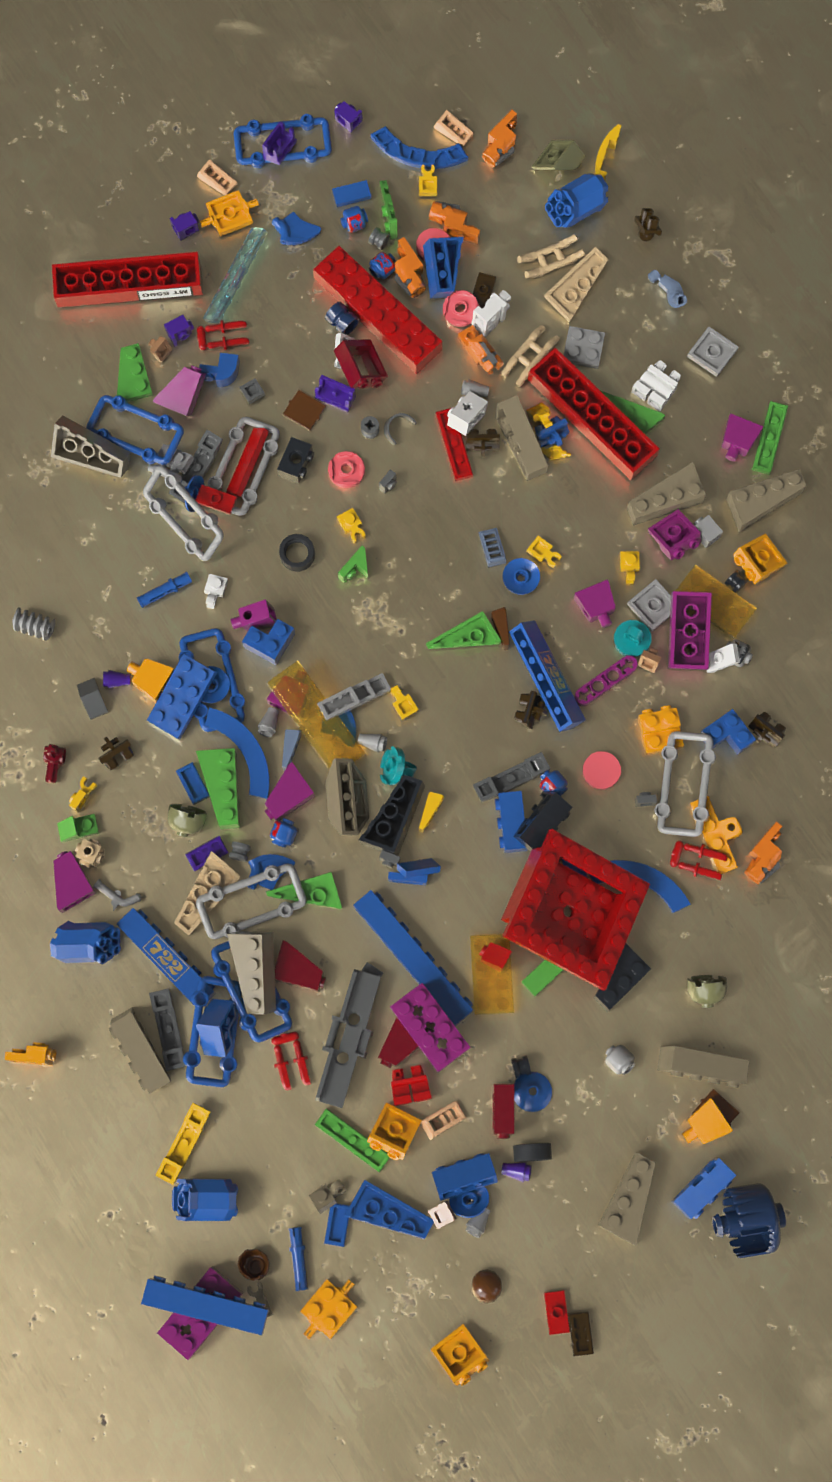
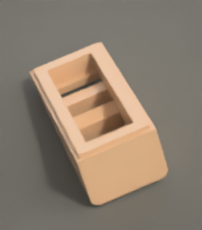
M448 110L444 112L434 126L437 131L457 144L459 143L462 147L465 146L474 134L473 131ZM451 125L455 126L452 130L449 129ZM457 129L461 130L457 135L455 134ZM463 133L467 134L463 140L460 138Z
M210 159L197 176L223 195L229 194L238 184L237 181ZM215 174H217L218 177L215 180H213L212 178ZM223 178L224 181L221 184H218L219 180ZM229 182L230 185L227 189H224V185Z
M454 1101L422 1120L421 1126L431 1140L466 1119V1116L457 1101ZM451 1108L454 1110L455 1114L457 1115V1117H458L457 1119H455V1118L453 1117L452 1113L450 1112V1109H451ZM443 1113H446L447 1117L449 1118V1120H450V1123H449V1124H448L447 1120L445 1119ZM437 1117L440 1119L444 1127H440L439 1123L436 1120ZM430 1121L434 1125L436 1131L433 1130L432 1126L429 1123Z

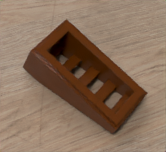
M503 607L492 611L491 620L497 635L502 641L503 649L508 650L510 641L506 608Z

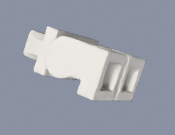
M505 290L499 295L493 293L490 299L486 301L484 308L481 309L477 306L473 310L472 325L484 337L499 324V321L502 323L506 318V311L510 308L508 302L511 300V296Z
M661 360L654 364V366L650 365L648 370L637 380L632 388L633 394L643 401L648 398L647 403L659 412H661L672 394L676 391L681 374L674 370L669 376L663 373L667 365Z

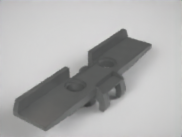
M354 969L340 1017L332 1015L331 1020L333 1021L326 1045L322 1048L323 1051L329 1052L317 1091L316 1101L343 1108L357 1058L359 1056L366 1059L367 1052L365 1051L369 1038H372L374 1033L366 1029L381 979L380 976ZM351 1014L359 1015L360 1021L358 1024L352 1025L349 1023L348 1019ZM340 1023H344L346 1027L339 1050L333 1048ZM342 1052L347 1053L349 1056L348 1061L344 1064L339 1063L337 1060V1056Z

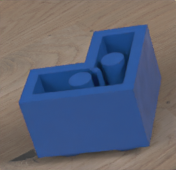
M277 619L269 634L251 626L242 640V644L245 649L277 665L293 639L295 630L292 626Z
M734 709L701 731V733L712 737L713 748L726 740L737 755L750 747L756 740Z
M211 999L208 1006L205 1007L201 1018L197 1020L196 1029L199 1031L200 1046H202L204 1055L226 1057L233 1045L230 1028L237 1017L234 1001Z

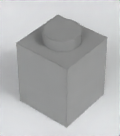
M710 515L705 518L700 517L694 522V526L701 533V543L705 548L717 541L723 533Z

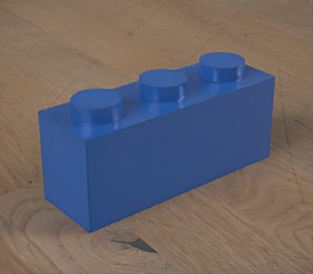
M522 791L498 793V799H495V809L500 812V818H497V827L502 830V837H499L500 848H504V853L527 851L528 849L513 837L525 819Z
M489 1153L477 1154L469 1160H459L454 1165L448 1167L440 1166L432 1172L440 1201L498 1182Z

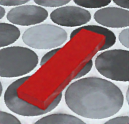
M449 408L437 411L436 418L454 479L459 481L473 477V472L461 433L448 426L449 417L447 415L451 409Z
M253 428L226 493L236 497L242 496L269 431L267 429Z

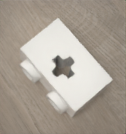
M469 391L465 397L462 396L455 407L449 410L447 415L449 417L448 426L466 436L486 414L488 401Z

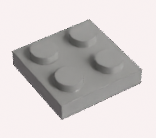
M569 326L564 356L574 365L598 369L605 332Z
M708 327L689 351L687 357L717 377L736 353L739 346L711 327Z
M655 579L628 601L627 605L653 632L670 617L671 595Z

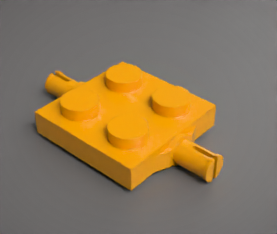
M239 190L207 202L206 207L209 217L199 220L201 227L212 224L221 237L253 224L249 209L259 206L256 198L246 202Z
M327 1279L301 1309L300 1312L311 1323L303 1333L308 1339L317 1330L332 1339L358 1308L347 1294L355 1286L350 1279L342 1288L336 1287Z

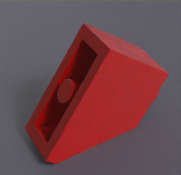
M490 942L488 946H483L479 954L482 956L480 962L501 973L512 951Z

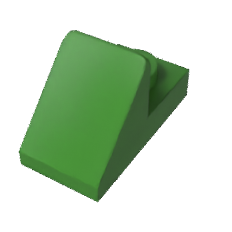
M363 545L338 572V578L343 583L355 576L356 569L368 578L366 552Z
M95 814L78 818L70 816L57 823L61 842L99 834Z

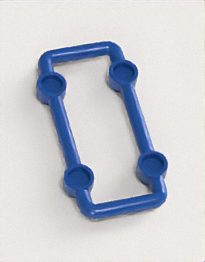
M304 114L299 120L281 121L285 124V128L301 127L306 131L313 129L314 125H322L325 147L323 150H317L313 146H308L304 152L288 153L283 161L305 159L307 162L313 163L317 161L318 157H325L331 153L332 145L329 123L325 118H313L310 114ZM250 120L247 125L235 128L233 134L236 160L240 165H252L254 168L259 169L265 163H271L264 160V156L260 152H254L251 157L243 158L241 133L258 136L261 131L274 130L279 122L260 124L257 120Z
M109 395L102 396L86 426L87 429L121 448L142 456V459L147 464H154L155 462L161 465L168 464L184 434L183 427L175 423L169 415L158 416L129 404L120 395L115 397ZM106 402L112 404V407L118 412L127 410L156 422L164 431L175 430L176 433L165 456H158V453L152 448L142 449L115 438L106 429H94Z
M213 628L182 637L179 642L181 650L179 661L183 654L194 659L193 653L188 650L187 643L212 636L217 637L216 652L222 656L225 671L230 681L232 696L229 702L231 707L236 710L237 717L235 719L242 723L245 718L243 710L245 699L238 691L229 657L231 646L225 640L223 632L220 629ZM201 701L194 717L199 719L202 730L206 732L216 731L205 727L208 709Z
M229 941L215 946L211 951V956L215 963L213 972L217 977L223 979L241 1016L239 1020L241 1029L248 1031L251 1039L258 1043L288 1031L292 1026V1019L288 1013L290 1004L287 1000L281 999L275 986L276 1011L274 1013L282 1017L284 1024L262 1034L257 1033L255 1029L256 1018L252 1014H247L246 1008L229 975L230 964L222 960L219 955L220 952L230 949Z
M204 976L199 980L197 991L191 997L195 1010L189 1051L183 1056V1062L187 1066L186 1078L190 1083L222 1088L229 1084L231 1072L237 1068V1061L233 1056L239 1012L235 1006L237 1017L230 1028L233 1045L228 1055L220 1060V1068L223 1071L222 1080L194 1076L195 1067L201 1061V1056L197 1052L199 1031L196 1029V1023L202 1016L203 1007L209 1002V996L205 992L206 984L226 987L222 978ZM232 980L241 998L240 984L238 981Z

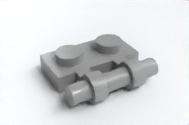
M163 444L158 452V456L164 457L169 446ZM176 449L171 461L162 466L171 468L169 470L170 473L182 472L185 474L195 458L191 454ZM150 464L148 466V471L153 473L156 467L160 466L161 464Z

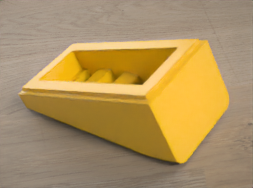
M433 792L428 794L419 832L423 833L441 806L444 795Z

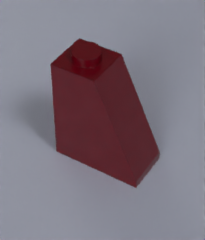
M283 940L275 965V981L319 992L320 988H324L326 977L323 976L324 972L291 944Z
M397 1017L378 1056V1059L381 1060L380 1064L391 1068L392 1065L397 1067L419 1048ZM426 1028V1029H425L426 1032H429V1031H430L431 1033L434 1032V1030H432V1029H429V1028Z

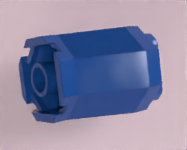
M584 174L564 187L555 189L545 204V210L556 227H571L603 209L608 203V197H606L608 185L600 174Z
M67 921L57 928L55 933L58 935L56 939L52 938L50 942L51 957L64 963L97 962L103 965L112 959L114 955H118L121 950L120 929L106 922L73 923Z
M177 1179L176 1183H179V1185L175 1186L172 1190V1209L179 1214V1216H176L177 1220L230 1221L232 1217H236L238 1213L236 1205L238 1186L236 1183H232L231 1179Z

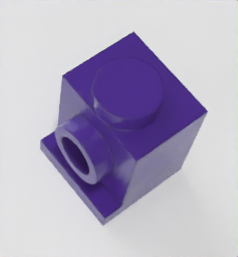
M343 101L335 107V120L350 133L363 121L362 111L360 109L357 111L353 105H348Z
M191 211L180 214L176 219L173 217L169 218L171 226L180 241L199 231V219Z
M184 315L164 324L165 331L174 347L177 346V341L187 339L192 334L191 330L194 329L190 319L186 320Z

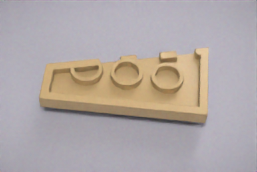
M595 247L544 295L568 322L574 316L608 259Z
M211 851L174 923L189 936L202 921L196 907L197 898L208 893L213 886L219 885L224 887L237 882L241 876ZM209 900L204 902L207 914L219 901Z

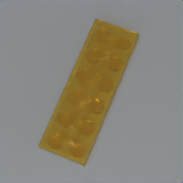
M296 661L266 683L329 770L335 758L352 759L355 762L366 754L339 716L326 721L317 703L326 698L299 661Z

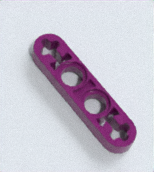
M625 656L579 688L574 696L578 705L587 706L631 675L637 668V660L633 656ZM625 661H627L628 663L632 662V669H630L629 667L625 668L623 670V675L621 668L625 666ZM610 671H616L619 675V678L617 680H611L608 677V673ZM601 682L604 688L601 691H596L593 688V684ZM589 687L591 693L587 695V701L579 700L580 693L585 695L589 691L587 689Z

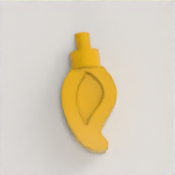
M557 445L547 449L541 448L543 455L552 460L571 456V453H567L566 450H562Z

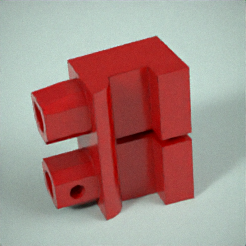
M421 1065L411 1067L412 1078H404L403 1068L392 1070L393 1081H391L394 1106L412 1103L409 1085H411L414 1103L432 1099L427 1076L424 1075Z

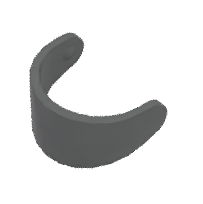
M398 413L385 422L384 435L393 445L397 443L389 432L391 421L394 418L402 417L416 425V421L410 415Z

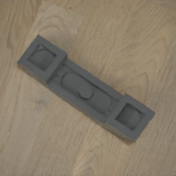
M206 430L198 443L199 448L193 456L195 459L187 472L181 476V485L184 488L193 476L200 475L204 478L220 449L223 439L209 430ZM175 488L169 491L170 495L185 503V499Z
M540 752L510 769L473 784V787L480 801L484 802L497 797L498 793L508 792L550 770V767L543 753Z
M169 988L151 992L149 996L157 1023L165 1069L169 1071L186 1067L183 1062V1046Z

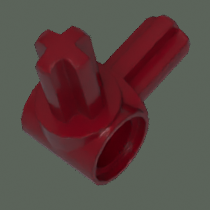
M53 744L45 746L43 761L47 765L45 778L47 783L57 782L59 766L65 763L66 748Z

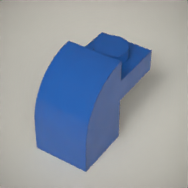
M220 353L218 366L200 364L201 372L206 374L204 380H216L217 387H226L232 384L239 372V355Z

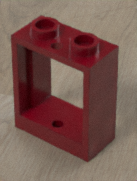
M371 339L343 340L334 349V353L351 388H378L388 377ZM353 356H361L369 375L361 374Z
M494 1084L492 1086L493 1135H497V1139H509L510 1135L514 1134V1084Z

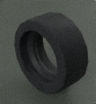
M292 534L283 539L279 547V555L282 564L287 569L300 572L312 565L315 559V549L308 537L302 534ZM294 543L304 544L308 549L307 558L303 562H291L286 556L288 546Z
M551 1143L513 1146L514 1162L552 1159Z

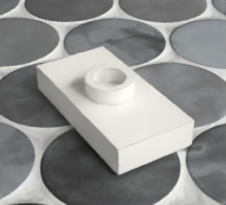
M730 644L709 652L707 673H713L740 663L737 644Z

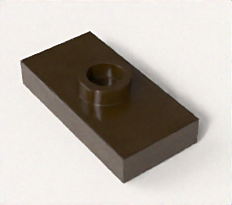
M479 272L473 295L482 309L492 295L496 276Z
M589 1312L569 1313L568 1320L573 1356L594 1354Z

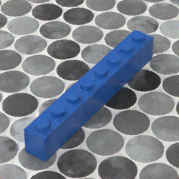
M370 890L353 904L354 909L418 984H424L453 1025L457 1026L473 1012L471 1008L473 1006L472 1002L466 996L463 998L458 993L460 988L454 981L450 983L447 980L446 976L448 974L441 966L438 968L435 966L433 956L428 951L424 953L420 948L422 946L421 942L415 936L412 938L407 933L409 928L403 921L399 923L396 920L397 914L390 906L388 908L384 906L382 896L378 892L373 893Z

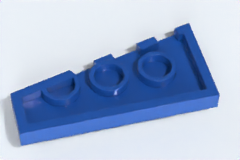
M366 1180L362 1183L344 1217L421 1239L426 1238L434 1223L430 1217Z

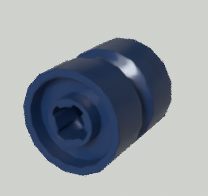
M341 301L335 303L325 315V320L331 325L336 326V330L339 333L349 335L360 321L353 312H348L349 310Z

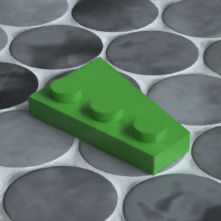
M139 343L122 347L120 351L117 396L124 397L127 402L153 396Z

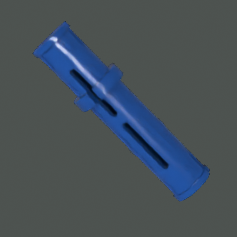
M185 572L174 579H168V582L137 597V600L141 607L144 608L172 592H178V589L192 583V580L188 573Z
M301 1227L289 1228L291 1243L289 1252H292L295 1291L308 1289L304 1259L305 1245H303Z

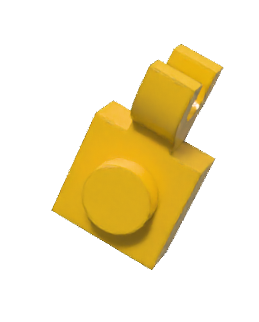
M543 402L526 410L528 417L534 422L541 421L545 428L553 425L548 418L551 414L550 409Z
M620 551V572H626V585H633L635 572L640 570L639 551Z
M398 685L391 688L390 692L397 700L392 705L401 720L419 711L409 694L403 696Z
M84 776L80 781L82 789H79L77 793L75 792L69 801V806L78 813L88 800L89 794L97 787V784L94 782L91 786L86 787L85 783L88 779Z

